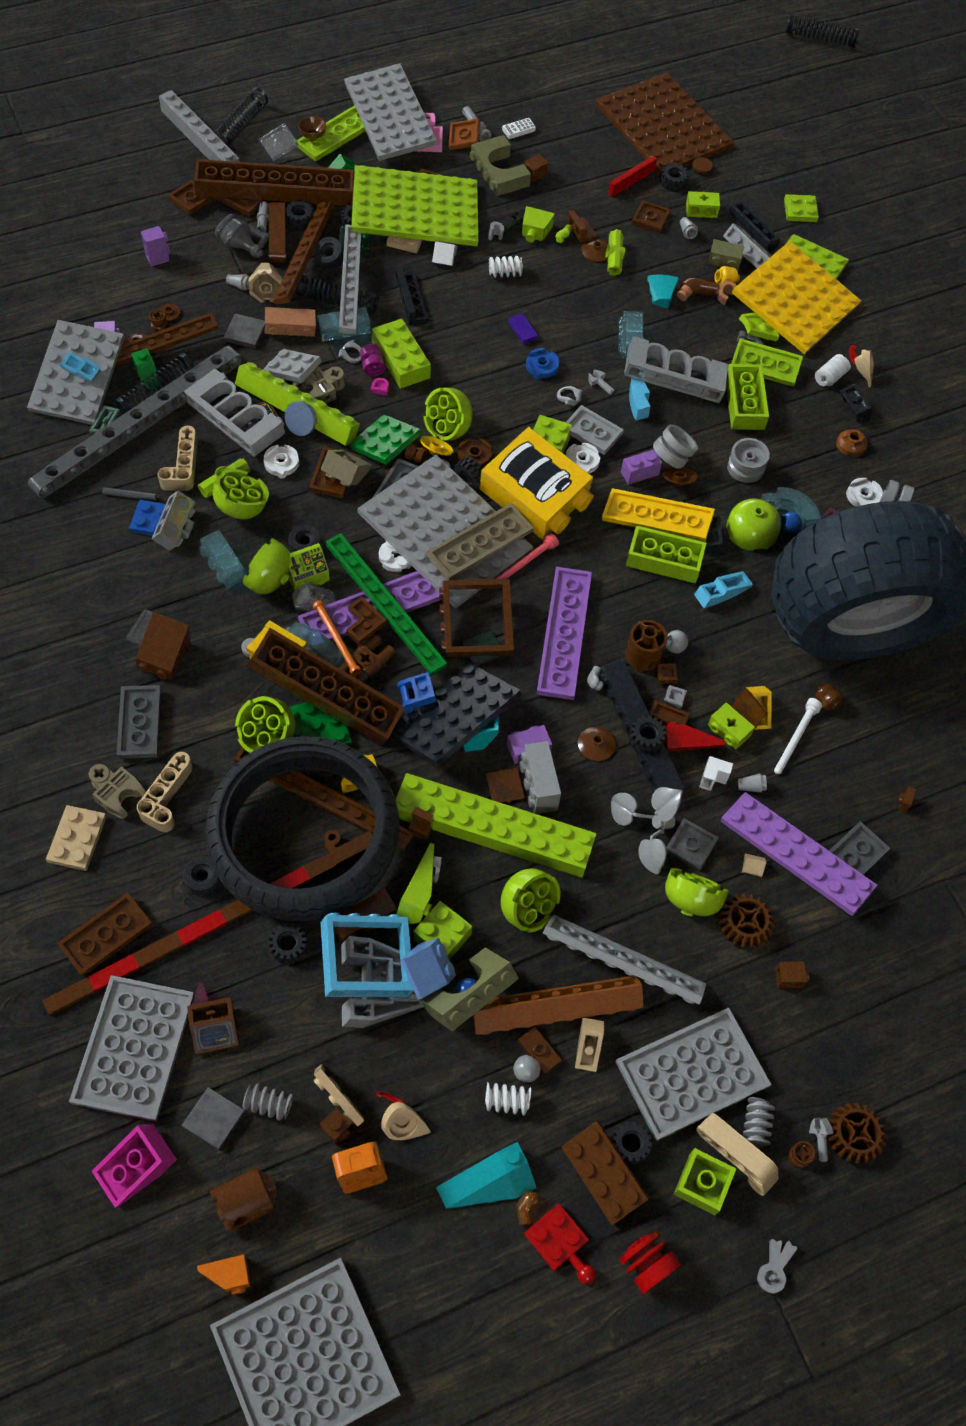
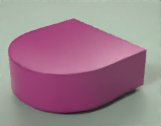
M376 378L372 382L371 393L388 395L389 382L384 378Z

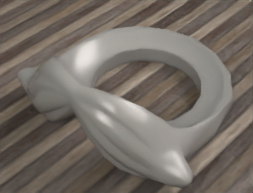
M354 340L347 342L339 350L338 356L343 357L349 363L355 364L361 361V356L353 359L345 350L351 347L356 348L360 352L361 347Z
M572 386L563 387L558 390L557 399L564 402L565 405L575 406L581 401L583 390ZM564 390H572L576 400L561 396L560 394Z

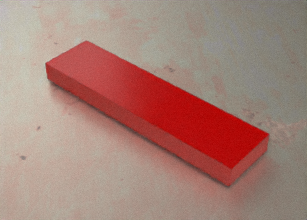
M653 155L612 180L608 194L613 197L654 172L657 158Z

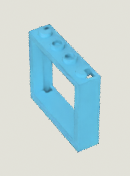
M330 913L321 921L325 997H408L414 991L402 963V982L337 981L333 927L398 928L401 961L411 951L408 917H400L398 914L380 916V914L360 916L358 913L349 915Z

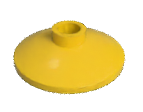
M423 436L420 439L421 444L433 456L451 455L453 453L452 447L438 438Z

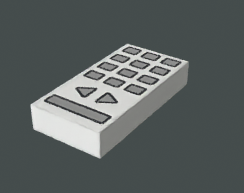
M529 118L502 126V130L508 139L535 132L536 129Z

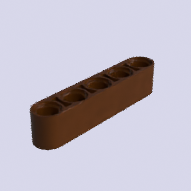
M285 202L269 203L270 263H286Z

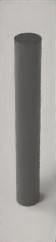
M106 487L102 489V494L151 501H156L157 495L152 493Z

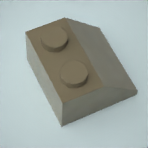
M328 450L321 470L326 472V476L332 479L337 478L341 480V484L350 487V485H358L371 469L372 464L345 450Z

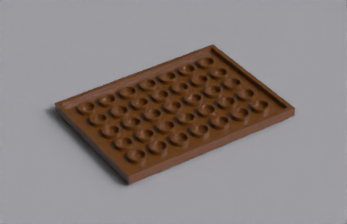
M668 72L595 99V105L645 160L653 155L657 158L655 171L660 176L662 175L663 168L668 164L674 163L676 165L677 163L679 166L683 165L685 167L692 164L696 158H707L734 146V141Z

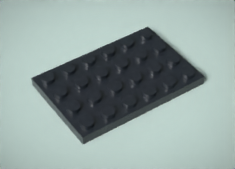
M469 663L434 692L436 702L414 708L411 713H408L397 722L390 737L439 767L522 696L521 691Z

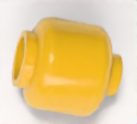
M722 266L715 273V282L719 286L725 281H731L736 285L740 279V275L734 267Z

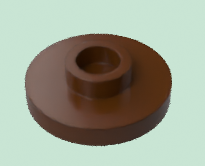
M703 157L696 158L692 164L693 170L701 174L709 173L713 166L709 159Z
M165 304L159 308L165 312L167 322H174L180 317V309L174 304Z

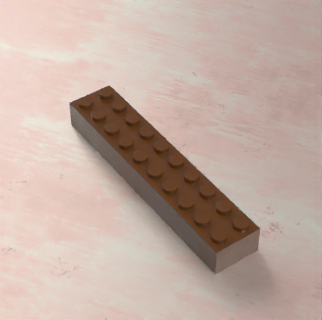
M206 159L196 160L194 176L195 196L262 199L280 202H295L296 200L300 202L302 200L304 203L308 202L310 204L332 201L334 205L351 206L353 204L354 170Z

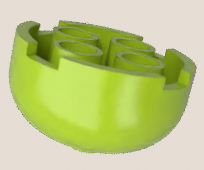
M438 388L427 397L424 422L427 430L435 438L455 440L468 431L472 423L473 410L468 397L463 392L455 388ZM434 419H440V420H438L437 423H436V429H437V431H438L439 433H452V434H450L449 436H442V435L437 434V433L433 430V421H434Z
M228 469L222 471V474L216 478L213 487L215 504L224 514L235 519H250L257 516L264 509L269 497L267 486L262 480H256L248 476L246 471Z
M747 499L738 503L732 509L726 528L730 535L729 538L738 547L748 551H754V549L766 550L774 545L779 536L781 518L776 508L767 501Z
M273 538L269 545L265 543L257 552L249 565V575H245L243 578V585L258 594L274 592L282 584L284 585L290 577L288 575L290 551Z
M262 696L249 700L241 707L236 717L235 726H237L238 741L249 753L268 743L294 737L295 719L293 713L279 699Z
M533 868L524 869L514 874L505 884L501 894V909L506 920L518 929L529 933L543 928L552 918L549 914L554 910L556 903L559 904L560 886L557 880L546 872ZM537 911L545 915L543 920L532 924L537 918Z
M670 869L665 883V892L670 902L681 909V913L691 917L693 914L710 916L717 913L723 907L729 892L728 889L722 891L720 884L697 874H681V869Z

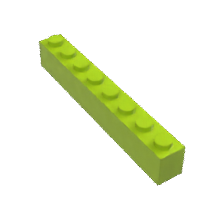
M247 362L239 366L235 385L284 412L291 403L304 401V403L310 404L316 413L317 424L314 427L316 430L345 446L356 438L360 423L356 422L354 418L340 413L336 408L327 406L323 401L316 400L309 393L298 390L296 386L285 383L283 379L271 375L267 370L258 368L254 363Z

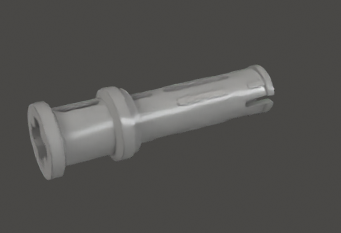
M469 106L463 108L464 111L462 113L467 120L477 119V116ZM483 122L480 123L479 140L482 142L489 140L492 136Z

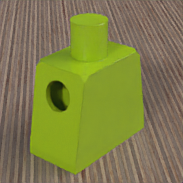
M526 206L522 235L530 243L534 242L535 239L544 240L553 227L555 213Z

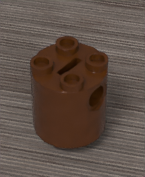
M642 620L633 625L630 631L625 657L627 662L637 672L642 673L653 670L657 667V664L661 663L668 634L660 623L653 620Z
M257 1167L210 1190L211 1197L218 1207L216 1209L227 1233L275 1210L274 1204L278 1193L271 1175L260 1171Z

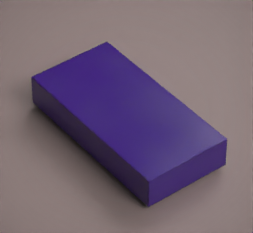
M523 313L508 318L509 325L522 344L538 339L537 333Z

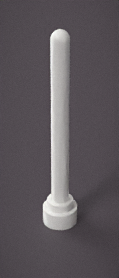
M810 698L805 705L806 713L774 769L776 774L782 773L812 716L821 710L822 703L819 700Z

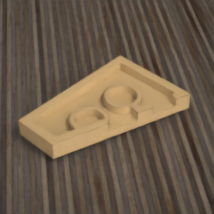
M321 1064L315 1069L314 1075L316 1079L314 1082L321 1090L326 1089L331 1094L328 1098L336 1108L340 1105L345 1111L343 1116L351 1124L354 1122L358 1127L364 1121L363 1115L351 1100L340 1092L341 1089L335 1080L324 1073L326 1069Z

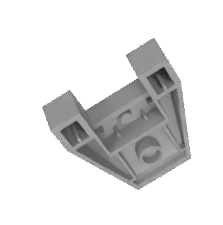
M349 936L341 944L342 965L362 966V982H402L399 950L365 937ZM414 991L408 997L350 998L342 1005V1027L364 1028L423 1008L424 1005L420 999H417Z

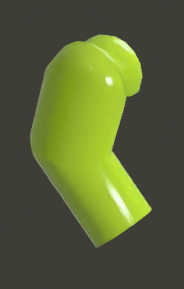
M566 225L556 233L557 243H563L564 238L569 236L572 231L570 225Z

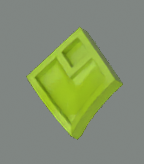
M747 313L740 316L739 320L744 324L748 335L766 340H778L779 333L756 313Z

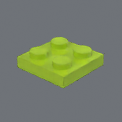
M785 195L784 203L787 221H818L816 196Z

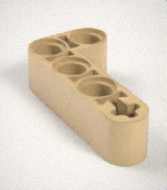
M184 426L179 431L176 467H164L157 473L160 487L165 491H188L194 486L197 438L195 429L192 426Z
M178 752L171 758L137 804L141 820L161 832H169L175 826L172 813L166 806L192 771V763L187 753ZM169 778H175L172 781H167ZM163 793L162 796L155 797L157 794ZM146 809H152L150 812L144 813ZM163 818H169L165 822H160Z
M712 1113L697 1127L698 1134L707 1143L748 1176L750 1186L759 1195L764 1196L778 1181V1167L719 1116Z

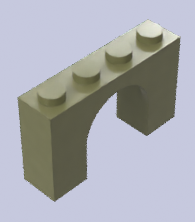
M504 135L471 144L470 158L475 162L478 171H481L484 180H487L490 189L494 191L496 196L530 186L531 173L524 164L509 169H500L491 164L510 157L511 144Z
M484 948L469 960L476 974L480 977L472 987L456 994H449L442 989H438L420 1000L430 1016L449 1030L454 1031L519 979L509 961Z

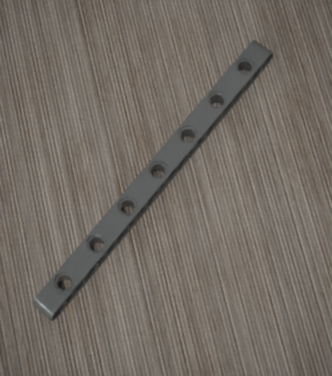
M230 346L222 348L47 465L29 479V488L40 498L49 496L186 403L184 391L213 369L226 375L238 367L242 362V356Z

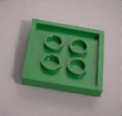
M382 415L350 442L349 446L351 450L387 465L421 435V431L419 428Z
M308 702L289 707L295 719L294 737H320L331 739L347 746L352 745L344 723Z

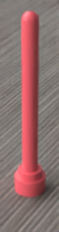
M552 533L544 538L543 544L495 579L509 578L545 550L557 547L559 545L557 537Z

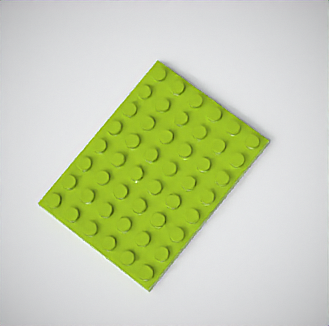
M355 165L351 232L478 246L477 180Z

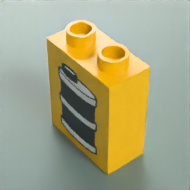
M530 427L525 429L481 471L480 490L502 508L512 503L534 527L533 532L542 540L552 531L560 534L570 522L571 517L568 515L575 508L580 512L584 511L594 497L589 492L593 477Z

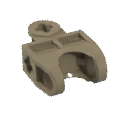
M318 366L303 381L304 383L298 386L300 383L294 381L293 385L298 390L309 392L313 398L327 404L336 399V391L344 388V372L340 367H331L323 372Z
M103 764L94 765L89 770V778L92 781L93 787L97 789L92 794L95 802L107 812L120 819H124L128 815L121 807L122 801L130 796L141 799L146 793L137 779L122 766L115 773Z

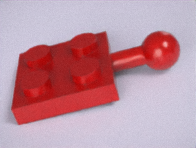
M558 1203L524 1233V1236L553 1272L569 1260L578 1271L579 1281L586 1285L591 1284L596 1277L594 1268L590 1265H584L575 1254L589 1239Z

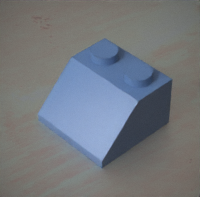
M439 938L418 944L401 960L417 999H421L444 987L456 976L454 966L450 963L445 946Z

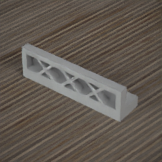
M734 223L723 235L728 242L743 245V256L756 268L771 257L745 230Z

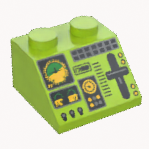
M319 543L289 554L290 566L288 575H290L289 580L296 593L330 581L329 570Z

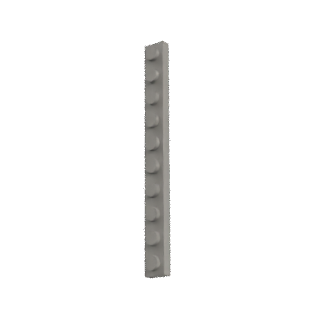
M347 224L345 225L339 333L355 335L361 233L351 232V225Z

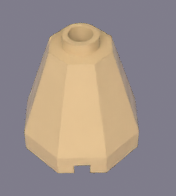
M261 263L249 278L250 295L259 302H265V300L274 302L273 298L282 281V277L270 263Z

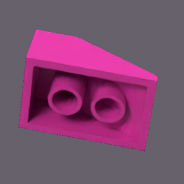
M153 1124L138 1125L92 1170V1173L114 1207L118 1208L160 1177L177 1159Z

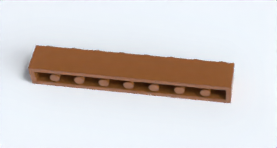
M629 976L495 997L472 1015L474 1030L476 1034L487 1035L495 1031H510L520 1027L530 1028L533 1025L539 1024L549 1025L558 1021H573L577 1018H592L602 1014L612 1015L620 1011H635L636 1009L643 1008L642 984L637 976Z

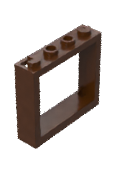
M510 579L444 580L442 587H439V598H443V605H440V616L444 617V622L440 623L441 634H444L445 639L441 640L442 651H445V657L511 656L514 651ZM501 588L504 645L452 647L449 590Z

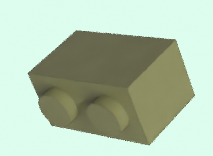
M714 239L708 264L719 267H734L738 271L744 246Z

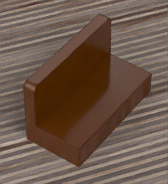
M574 210L568 211L567 225L572 227V232L580 243L597 238V234L585 218H579Z

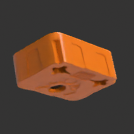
M369 1142L332 1155L336 1177L345 1194L356 1192L387 1180L382 1156L376 1142Z

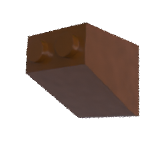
M153 612L135 658L136 668L145 673L156 674L161 679L173 680L190 646L189 625Z

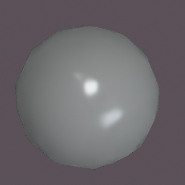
M679 630L669 632L666 648L673 653L683 652L688 646L687 635Z
M523 1055L515 1061L513 1070L518 1080L523 1083H530L538 1078L541 1067L536 1059Z

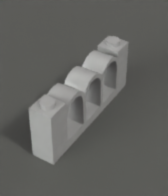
M633 336L628 347L624 376L720 403L726 389L728 364L713 359L710 361L702 356L691 358L682 350L674 349L668 351L666 347L659 343H649V340ZM647 357L657 359L661 364V368L646 364ZM669 364H676L681 367L683 374L668 370ZM691 370L701 372L705 377V381L691 377Z
M213 369L184 391L187 403L253 457L285 434L284 422L280 417H276L272 413L268 415L267 410L261 405H253L248 394L237 392L234 383L229 381L223 372L220 373L216 369ZM223 394H230L214 407L209 404ZM240 406L245 407L232 418L227 419L225 417L233 409ZM252 419H261V421L246 432L240 429Z

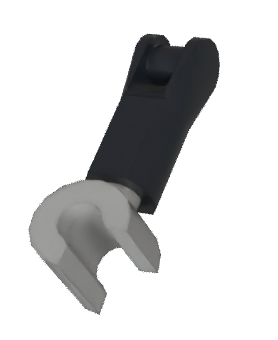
M515 211L500 223L492 222L489 229V240L493 239V235H498V239L502 240L503 233L522 224L524 217L519 216L518 212Z

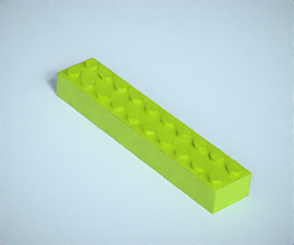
M406 773L396 797L399 819L411 823L412 812L415 807H418L434 815L432 830L583 878L596 837L594 832Z

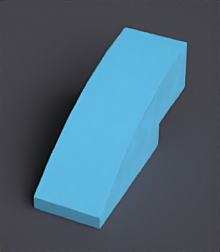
M631 378L629 400L633 416L636 421L648 418L650 391L644 381Z
M741 571L717 577L712 583L700 585L694 595L702 607L707 608L742 593L752 587L753 584L746 574Z

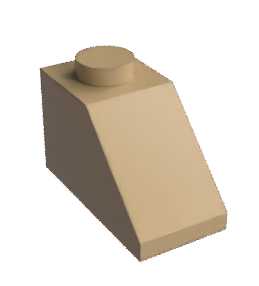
M588 1018L582 1019L575 1068L596 1072L604 1035V1021Z

